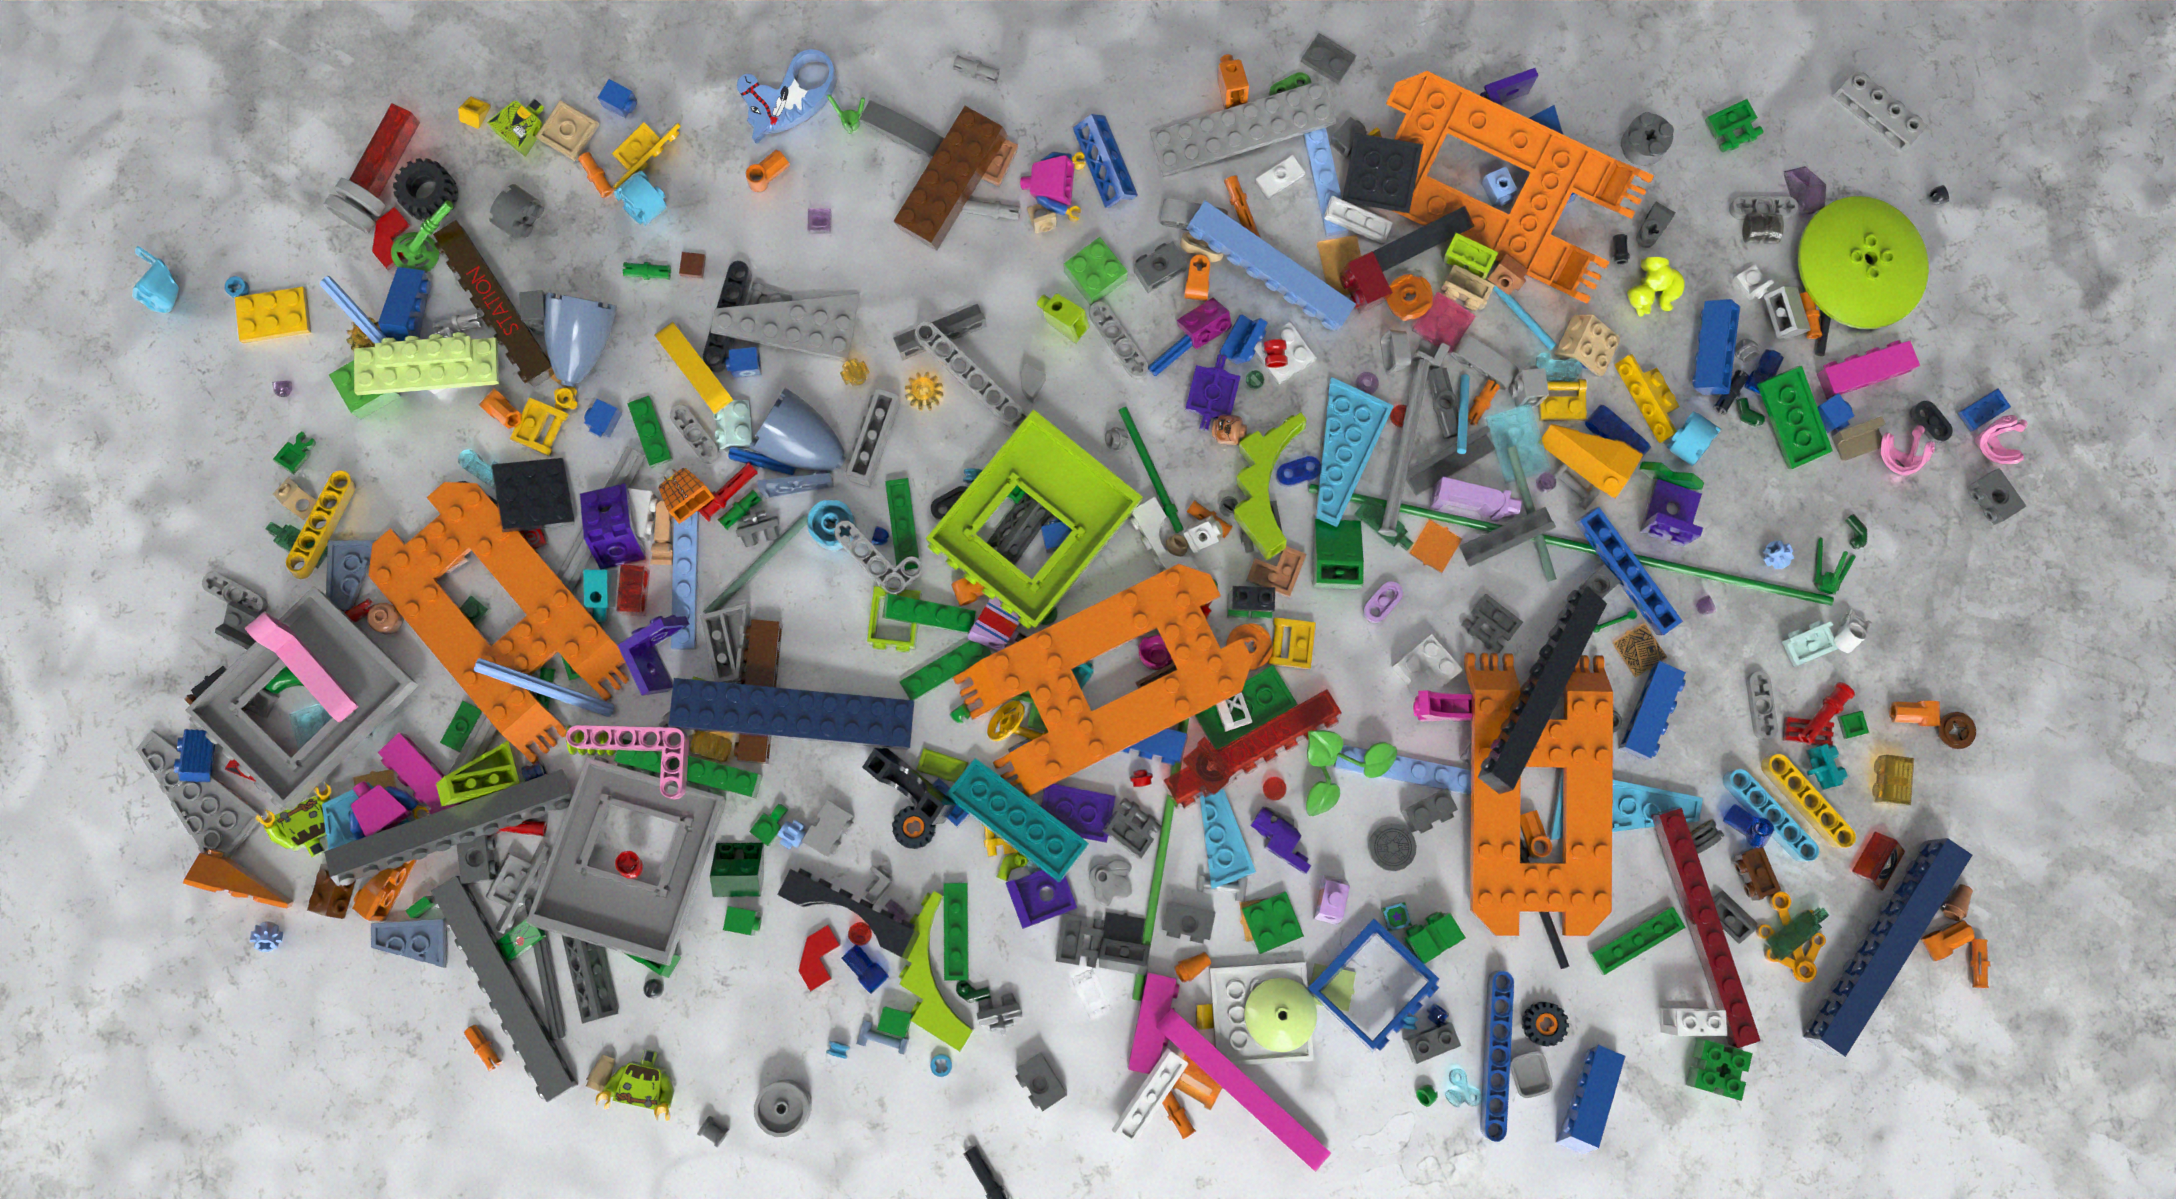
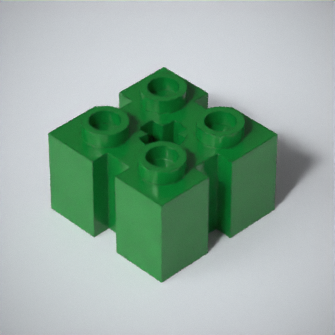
M1436 911L1426 917V924H1415L1405 930L1407 935L1402 937L1409 951L1423 964H1426L1448 948L1466 939L1451 913L1445 914L1442 911Z
M1697 1038L1692 1057L1698 1058L1696 1067L1690 1066L1686 1085L1742 1101L1746 1082L1741 1081L1742 1071L1749 1072L1753 1053L1733 1047H1724L1723 1044ZM1717 1066L1722 1067L1721 1073L1717 1072Z

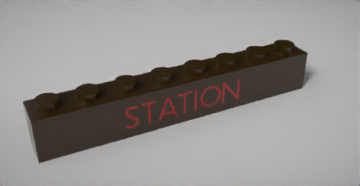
M455 220L433 234L437 240L434 243L435 247L441 255L446 254L449 260L446 261L448 267L453 273L457 272L461 277L458 280L459 284L465 292L469 290L473 297L469 299L477 310L481 308L484 315L481 318L489 329L491 327L494 328L496 332L493 335L494 338L497 339L501 347L505 346L508 350L505 355L511 364H517L520 371L517 373L525 384L529 382L535 388L554 376V371L546 354L527 325L521 320L520 314L460 223Z

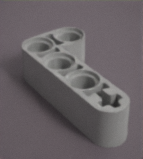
M841 521L835 526L836 540L887 594L899 595L920 576L922 563L918 558L907 557L894 568L850 521ZM841 528L845 530L849 528L850 536L853 539H855L856 536L859 537L858 539L853 541L850 547L848 546V544L851 543L850 539L847 536H840ZM859 544H864L868 547V552L860 556L856 554L855 547ZM880 561L884 564L885 568L882 572L875 573L871 569L872 563ZM907 563H915L918 571L915 574H908L904 568ZM895 578L900 581L901 586L897 590H891L888 588L887 582Z

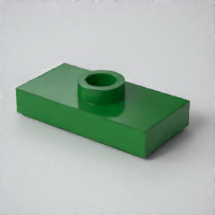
M462 701L440 743L460 753L482 711Z

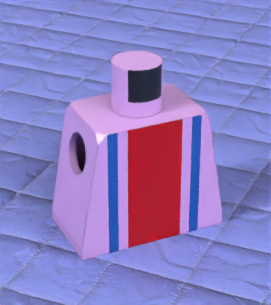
M994 597L993 600L989 599L967 639L1000 651L1007 646L1008 642L1014 644L1028 636L1016 630L1020 617L1014 612L1011 615L1000 607L1002 602Z
M1323 875L1314 920L1337 925L1343 919L1350 888L1347 880Z

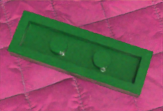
M648 395L627 403L649 466L653 468L673 461L651 397Z

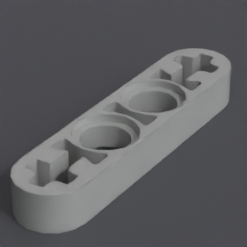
M1104 302L1093 303L1089 309V317L1127 373L1134 379L1144 378L1148 372V363L1109 306ZM1098 308L1100 311L1105 310L1103 312V316L1106 320L1104 324L1103 319L1099 315H1097L1096 317L1094 316L1096 313L1095 309ZM1109 326H1115L1118 328L1119 333L1114 337H1110L1106 334V329ZM1122 344H1127L1131 347L1132 351L1128 355H1122L1118 348ZM1134 355H1137V357H1134L1135 363L1138 366L1141 364L1143 365L1142 372L1140 373L1137 370L1133 371L1134 364L1130 359L1133 358Z

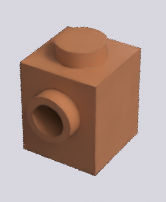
M1506 254L1493 269L1487 280L1507 295H1510L1514 289L1519 291L1526 282L1524 276L1528 269Z

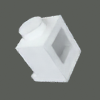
M1213 515L1189 525L1183 534L1193 553H1196L1205 547L1219 542L1223 536V529L1221 524L1215 521Z

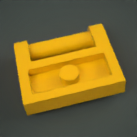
M1578 379L1577 381H1547L1548 391H1577V396H1547L1538 406L1539 421H1585L1587 419L1586 379Z
M529 397L522 411L521 423L514 428L510 440L550 456L552 452L550 448L563 421L567 420L569 414ZM549 415L555 416L543 443H537Z
M1273 618V626H1275L1273 651L1268 664L1310 670L1316 622ZM1284 627L1291 628L1288 658H1281Z

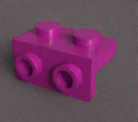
M1214 297L1177 319L1178 327L1191 338L1192 346L1195 349L1207 344L1232 327L1229 310Z

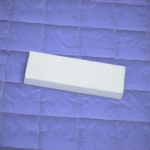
M1335 196L1330 198L1323 218L1381 244L1387 242L1393 223Z

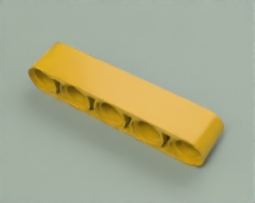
M673 321L654 335L714 414L734 401Z
M338 470L331 474L286 558V567L297 579H306L312 574L355 492V484L346 471ZM347 481L345 486L337 487L340 482ZM337 501L335 506L327 507L329 502ZM326 521L323 527L316 528L319 522ZM312 541L315 542V545L312 548H305L307 543ZM305 562L302 568L294 569L297 563Z
M1775 754L1767 756L1762 760L1761 770L1831 847L1836 849L1847 848L1855 843L1856 834L1854 830L1786 756ZM1773 760H1776L1779 764L1778 771L1772 768ZM1789 778L1795 781L1794 789H1791L1788 785ZM1806 795L1811 798L1812 803L1810 807L1805 804ZM1823 813L1828 817L1826 825L1821 821ZM1839 832H1842L1844 835L1843 843H1840L1838 840Z

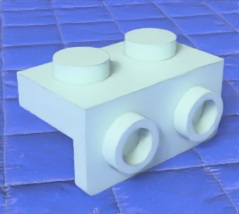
M734 400L716 414L713 413V418L716 420L715 441L718 442V449H724L727 446L748 447L750 445L752 431L749 400Z
M1820 620L1810 624V630L1804 633L1801 629L1788 634L1789 639L1782 641L1793 667L1839 649L1835 645L1834 636L1829 628L1833 626L1832 621L1824 624Z

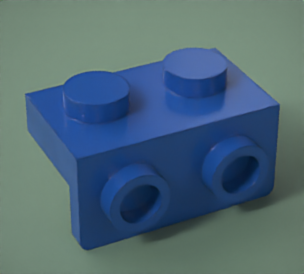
M1243 314L1239 315L1219 353L1222 356H1226L1228 360L1236 365L1249 362L1256 352L1254 347L1257 342H1260L1266 334L1265 328L1268 322L1262 318L1252 321Z

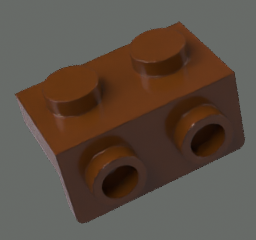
M1763 845L1734 855L1735 869L1739 875H1742L1745 882L1743 884L1744 891L1749 898L1751 897L1752 901L1762 900L1768 895L1781 891Z
M321 864L312 895L309 899L307 911L327 917L344 919L356 880L349 885L337 886L330 878L327 864Z

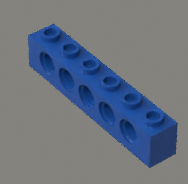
M1600 507L1593 508L1574 522L1607 568L1621 581L1619 583L1656 635H1665L1683 622Z

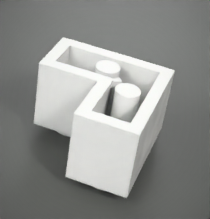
M1432 634L1392 667L1407 685L1426 671L1440 688L1463 670Z

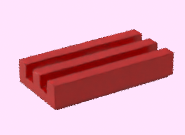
M1785 717L1783 741L1805 743L1807 738L1802 742L1799 737L1789 736L1790 732L1801 733L1804 729L1791 727L1790 723L1808 725L1811 720ZM1828 722L1825 726L1826 731L1822 730L1818 734L1825 736V740L1814 739L1812 744H1828V746H1832L1834 722Z

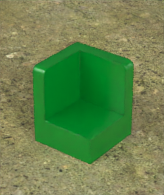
M885 1006L882 1010L877 1030L905 1038L907 1037L913 1015L905 1010L900 1011Z

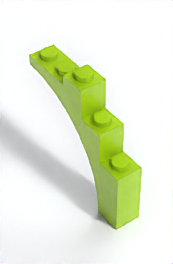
M1301 412L1296 416H1289L1278 428L1274 427L1268 430L1264 437L1259 431H1256L1253 434L1248 433L1239 442V452L1251 467H1244L1237 475V486L1248 501L1243 500L1236 505L1234 519L1266 560H1269L1286 548L1287 539L1278 527L1271 510L1269 482L1273 468L1282 451L1293 438L1306 429V418Z
M934 891L932 894L928 892L921 903L924 906L919 915L915 913L910 920V923L916 925L914 930L919 932L920 935L908 959H906L912 964L910 967L905 965L899 975V978L902 979L899 985L923 999L922 1003L917 1001L910 1013L913 1015L911 1021L960 1052L974 1029L954 1013L937 987L931 969L929 953L930 931L935 913L944 896L937 891Z

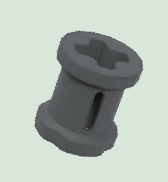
M709 1116L699 1129L697 1135H703L718 1148L730 1129L727 1127L723 1128L713 1121V1117Z

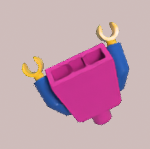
M1051 152L1041 161L1035 162L1032 165L1031 176L1021 177L1020 185L1022 190H1030V194L1036 199L1037 203L1047 210L1062 216L1067 214L1071 222H1077L1079 218L1074 217L1071 212L1081 213L1080 207L1073 206L1068 208L1067 205H1071L1074 168L1077 170L1084 168L1085 163L1078 162L1077 160H1084L1085 155L1082 152H1077L1074 156L1069 153Z
M362 781L353 788L359 799L351 804L353 811L350 814V831L355 839L359 840L391 829L411 815L419 819L417 812L421 809L426 813L429 812L423 805H418V802L404 790L392 786L383 788L380 784L371 789L365 781Z

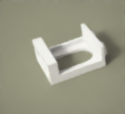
M1660 1008L1661 1033L1676 1036H1727L1726 1010H1710V1008Z

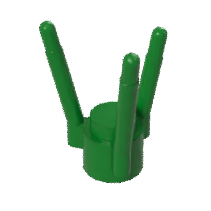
M1821 537L1818 539L1817 569L1814 583L1819 584L1817 590L1836 595L1856 556L1852 555L1842 570L1848 552L1844 551L1835 572H1825L1822 575L1823 538Z

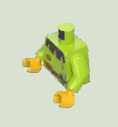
M326 782L324 791L319 792L318 786L313 789L319 796L318 799L316 796L299 803L293 810L287 809L276 815L265 809L267 812L265 820L261 816L256 815V820L264 825V829L272 842L286 849L292 848L293 851L306 847L312 858L325 851L320 842V839L327 836L322 804L331 800L329 796L331 788Z
M643 1049L641 1062L632 1061L627 1065H622L609 1079L603 1092L597 1094L596 1106L600 1100L604 1099L607 1101L604 1109H608L611 1104V1097H613L612 1101L653 1109L657 1121L661 1113H665L666 1121L670 1120L669 1108L671 1107L674 1088L670 1076L666 1074V1069L654 1066L658 1052Z

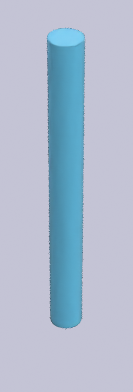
M1494 286L1493 290L1551 351L1557 345L1554 340L1511 295H1507L1497 286Z
M1467 374L1460 376L1457 453L1465 454L1467 450L1470 376Z

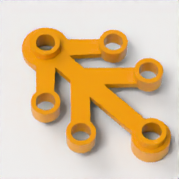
M1785 892L1771 894L1769 904L1774 910H1777L1786 936L1772 930L1771 926L1767 924L1759 925L1756 934L1759 938L1770 939L1791 950L1795 960L1781 954L1780 950L1775 947L1767 948L1764 956L1770 962H1778L1792 969L1794 978L1799 982H1811L1817 974L1814 961L1820 948L1825 945L1826 938L1821 933H1812L1809 936L1810 947L1805 956L1802 946L1812 924L1817 921V914L1813 910L1802 911L1800 915L1802 922L1796 933L1788 912V908L1791 905L1790 896ZM1777 897L1782 901L1779 906L1775 903ZM1808 912L1812 915L1811 921L1806 920ZM1763 927L1768 931L1766 936H1763L1761 933ZM1815 936L1820 937L1818 945L1814 942ZM1772 950L1776 953L1774 959L1770 958L1769 955ZM1802 966H1805L1807 969L1804 975L1800 972Z

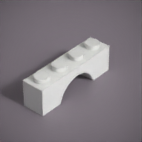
M1155 497L1134 510L1130 515L1129 521L1135 531L1139 529L1143 536L1141 541L1146 550L1151 549L1155 557L1152 559L1158 570L1163 569L1165 571L1177 564L1199 570L1191 556H1175L1163 547L1159 531L1165 523L1167 516Z

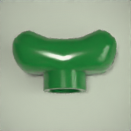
M285 666L266 685V689L274 694H278L286 688L304 685Z

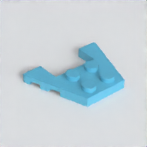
M366 782L371 789L374 788L369 782ZM353 789L322 804L328 850L356 841L350 831V814L353 811L351 804L359 799ZM406 818L404 821H402V822H401L400 824H398L397 826L402 825V824H405V823H408V822H411V821H409L408 818Z

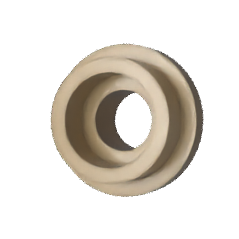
M1175 534L1166 540V547L1171 554L1181 557L1187 552L1188 542L1183 536Z

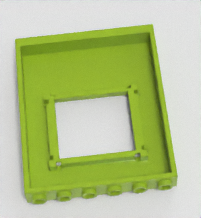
M1033 409L926 537L929 543L927 547L937 556L941 553L948 558L945 562L954 570L960 568L966 574L963 577L971 584L975 585L977 582L984 588L982 592L991 600L996 597L1001 601L1000 607L1011 615L1012 612L1020 617L1018 622L1029 630L1032 627L1036 630L1142 502L1143 497ZM1016 485L1072 529V532L1033 579H1030L976 535Z

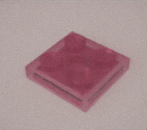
M1437 292L1432 300V307L1419 318L1412 331L1437 347H1440L1441 343L1450 346L1447 352L1450 355L1476 316Z

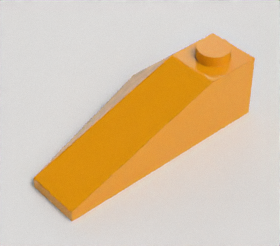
M1550 424L1538 442L1539 445L1595 487L1615 499L1630 479L1643 456V453L1623 441H1614L1602 438L1599 435H1590L1555 424Z

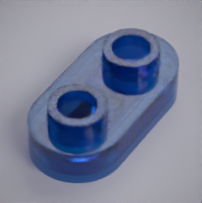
M1307 456L1282 464L1276 472V480L1279 485L1286 488L1314 480L1320 474L1321 463L1317 458ZM1312 464L1314 466V470H1307L1306 465ZM1290 471L1292 477H1285L1284 472Z

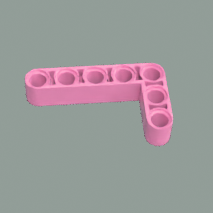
M264 611L245 627V630L254 640L277 654L337 722L341 723L359 707L357 702L286 624Z
M576 725L567 731V742L579 749L662 751L660 791L662 795L675 800L680 799L685 794L689 738L682 730L661 727ZM583 731L584 740L581 743H576L575 735ZM607 732L609 735L608 741L600 744L599 736L601 733ZM631 732L633 740L630 744L625 745L623 743V736ZM651 733H655L657 741L653 745H648L647 737ZM675 734H680L681 742L677 746H672L671 737ZM677 757L680 765L676 770H671L669 763L671 759ZM676 781L678 791L675 794H669V784Z

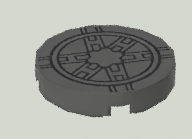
M1387 824L1379 827L1373 833L1369 840L1368 850L1371 859L1377 866L1387 871H1398L1405 869L1412 863L1416 855L1417 845L1414 836L1407 828L1399 824Z

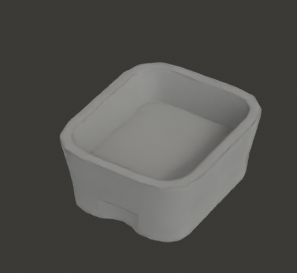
M1387 330L1381 337L1380 346L1384 369L1389 374L1404 370L1406 366H1409L1411 364V353L1406 331Z
M1538 1051L1519 1055L1510 1061V1068L1520 1096L1532 1098L1551 1091L1553 1082L1546 1058L1542 1053Z

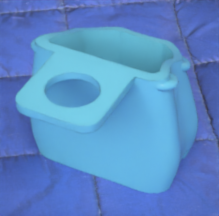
M137 246L135 253L152 266L134 286L132 297L136 301L143 303L150 310L168 313L174 307L179 287L160 258H155Z

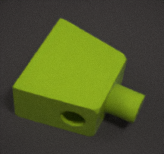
M1056 293L1052 298L1044 294L1037 301V306L1043 310L1046 322L1076 344L1090 326L1085 310L1060 294Z

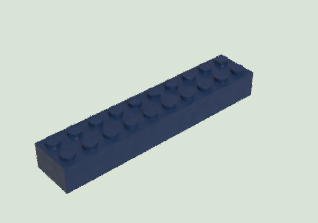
M674 678L668 726L669 728L908 750L911 744L914 700Z
M1949 838L1928 840L1921 844L1918 849L1919 855L1916 860H1913L1907 866V874L1904 879L1895 885L1893 889L1895 893L1890 900H1887L1882 905V913L1878 920L1876 919L1870 924L1868 928L1869 934L1856 947L1857 953L1853 959L1848 960L1844 965L1843 971L1845 972L1840 979H1837L1830 988L1832 992L1829 997L1820 1003L1818 1007L1819 1013L1815 1019H1811L1806 1025V1033L1803 1037L1825 1053L1842 1057L1847 1056L1973 856Z

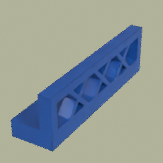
M1091 114L1074 126V133L1085 155V160L1105 208L1112 207L1122 199L1132 200L1138 196L1106 117L1104 115ZM1086 126L1090 129L1088 139H1085L1082 133V129ZM1093 145L1097 146L1098 149L1097 159H1093L1091 155ZM1101 165L1105 166L1107 171L1105 180L1099 174ZM1109 185L1113 186L1116 196L1109 199L1107 194Z

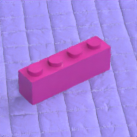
M1900 340L1886 345L1887 348L1880 350L1879 347L1866 351L1864 356L1859 357L1858 354H1854L1845 358V362L1838 364L1837 361L1825 364L1823 366L1824 369L1817 374L1826 399H1830L1838 393L1842 395L1912 372L1918 368L1920 363L1911 341L1901 343Z
M399 732L378 752L383 758L381 759L383 765L389 770L394 769L398 774L397 779L404 786H410L415 791L413 796L420 803L423 804L425 802L431 808L429 810L430 814L466 803L461 802L441 806L436 783L446 775L407 734Z
M1147 972L1128 1070L1150 1074L1161 1058L1163 1046H1168L1169 1039L1156 1026L1171 1010L1172 999H1177L1180 984H1176V978Z

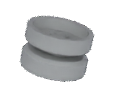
M341 177L335 186V190L343 198L330 194L323 205L348 224L369 234L375 222L368 214L380 217L386 205L363 187Z
M790 1079L778 1080L766 1086L758 1094L754 1104V1117L758 1126L766 1134L774 1137H787L797 1132L808 1121L812 1111L811 1098L808 1091L800 1083ZM780 1104L785 1105V1113H782V1108H779Z

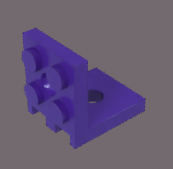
M1532 68L1484 86L1485 91L1481 92L1480 96L1503 106L1502 103L1529 94L1539 75L1536 68Z
M1657 479L1654 483L1640 532H1647L1649 536L1665 541L1671 540L1672 544L1683 547L1701 537L1703 527L1694 525L1693 522L1702 493ZM1668 503H1674L1677 506L1678 511L1676 514H1670L1667 511Z
M626 483L580 493L584 540L600 570L645 560V551L632 526L629 491ZM604 507H611L609 511L601 512Z
M686 616L655 617L649 621L650 625L634 630L631 633V637L617 645L642 696L665 693L672 690L673 684L654 646L690 625Z
M1041 870L1005 883L1022 929L1077 908L1066 876L1059 883L1045 871ZM1050 887L1053 890L1054 896L1050 901H1043L1040 898L1042 888Z

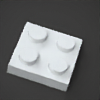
M1291 322L1257 343L1254 347L1256 350L1255 354L1278 386L1316 360L1315 355ZM1273 339L1286 340L1287 349L1285 350V355L1288 357V365L1279 368L1266 367L1265 358L1267 353L1264 351V342Z

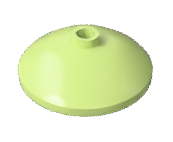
M1273 978L1262 982L1250 993L1245 1005L1244 1018L1250 1035L1258 1044L1272 1051L1286 1052L1302 1046L1311 1037L1317 1022V1008L1312 995L1303 985L1287 978ZM1280 1011L1287 1013L1286 1019H1279L1278 1014Z

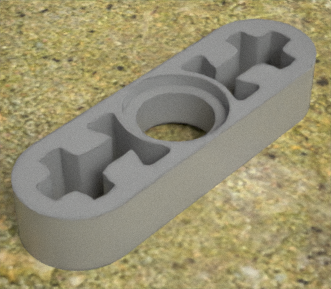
M1740 196L1731 203L1729 211L1736 219L1787 220L1797 212L1798 203L1789 196ZM1766 203L1769 206V212L1762 213L1758 208V204ZM1739 204L1746 208L1743 212H1741L1740 208H1737ZM1784 204H1786L1787 208H1791L1788 212H1786L1785 208H1781Z
M675 406L670 412V419L701 461L707 464L714 463L719 458L718 447L686 406ZM677 413L685 414L684 417L689 422L687 426L678 419ZM694 428L701 431V436L697 440H691L688 436L690 430ZM704 442L708 449L714 448L711 451L713 455L711 457L704 455L705 451L700 444Z
M210 572L202 579V587L205 591L227 603L232 602L229 597L230 591L238 588L240 590V597L233 601L260 614L267 610L268 604L264 597L219 573ZM217 580L219 584L225 587L223 588V590L214 587L211 584V581ZM246 599L257 602L259 607L257 609L253 608L250 604L245 603Z
M1758 671L1747 677L1746 686L1753 732L1757 738L1767 740L1776 736L1778 724L1771 679L1767 673ZM1757 678L1764 682L1763 685H1760V690L1758 685H1754V680ZM1764 691H1765V693H1766V695H1765V694H1762V695H1759V696H1755V693H1758V692L1761 693V692H1764ZM1759 699L1765 700L1768 704L1765 712L1759 711L1756 707ZM1769 715V718H1767V719H1764V718H1763V719H1760V720H1759V718H1758V716H1759V717H1762V716ZM1764 720L1767 727L1770 726V731L1767 732V735L1765 731H1761V727L1764 726Z

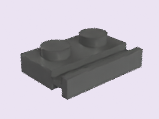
M1318 33L1303 55L1301 62L1339 85L1357 55Z

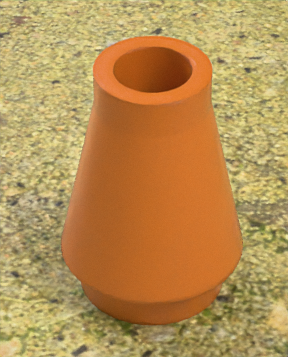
M1203 952L1178 961L1174 969L1183 983L1191 982L1206 967L1211 965V961L1208 955Z

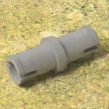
M959 55L954 60L953 69L970 74L972 78L977 79L979 77L994 84L999 78V69L983 65L979 60L974 62Z

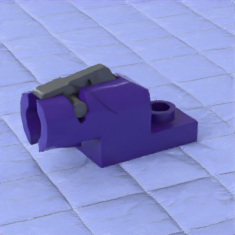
M1262 807L1250 826L1256 829L1265 839L1269 838L1264 848L1301 873L1307 874L1312 866L1307 863L1309 859L1298 851L1295 854L1292 853L1301 838V834L1294 827V819L1269 807Z

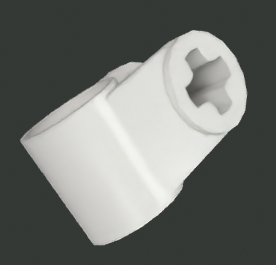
M1850 609L1839 623V628L1834 638L1835 645L1841 651L1850 653L1867 637L1872 622L1863 620L1855 614L1853 609Z

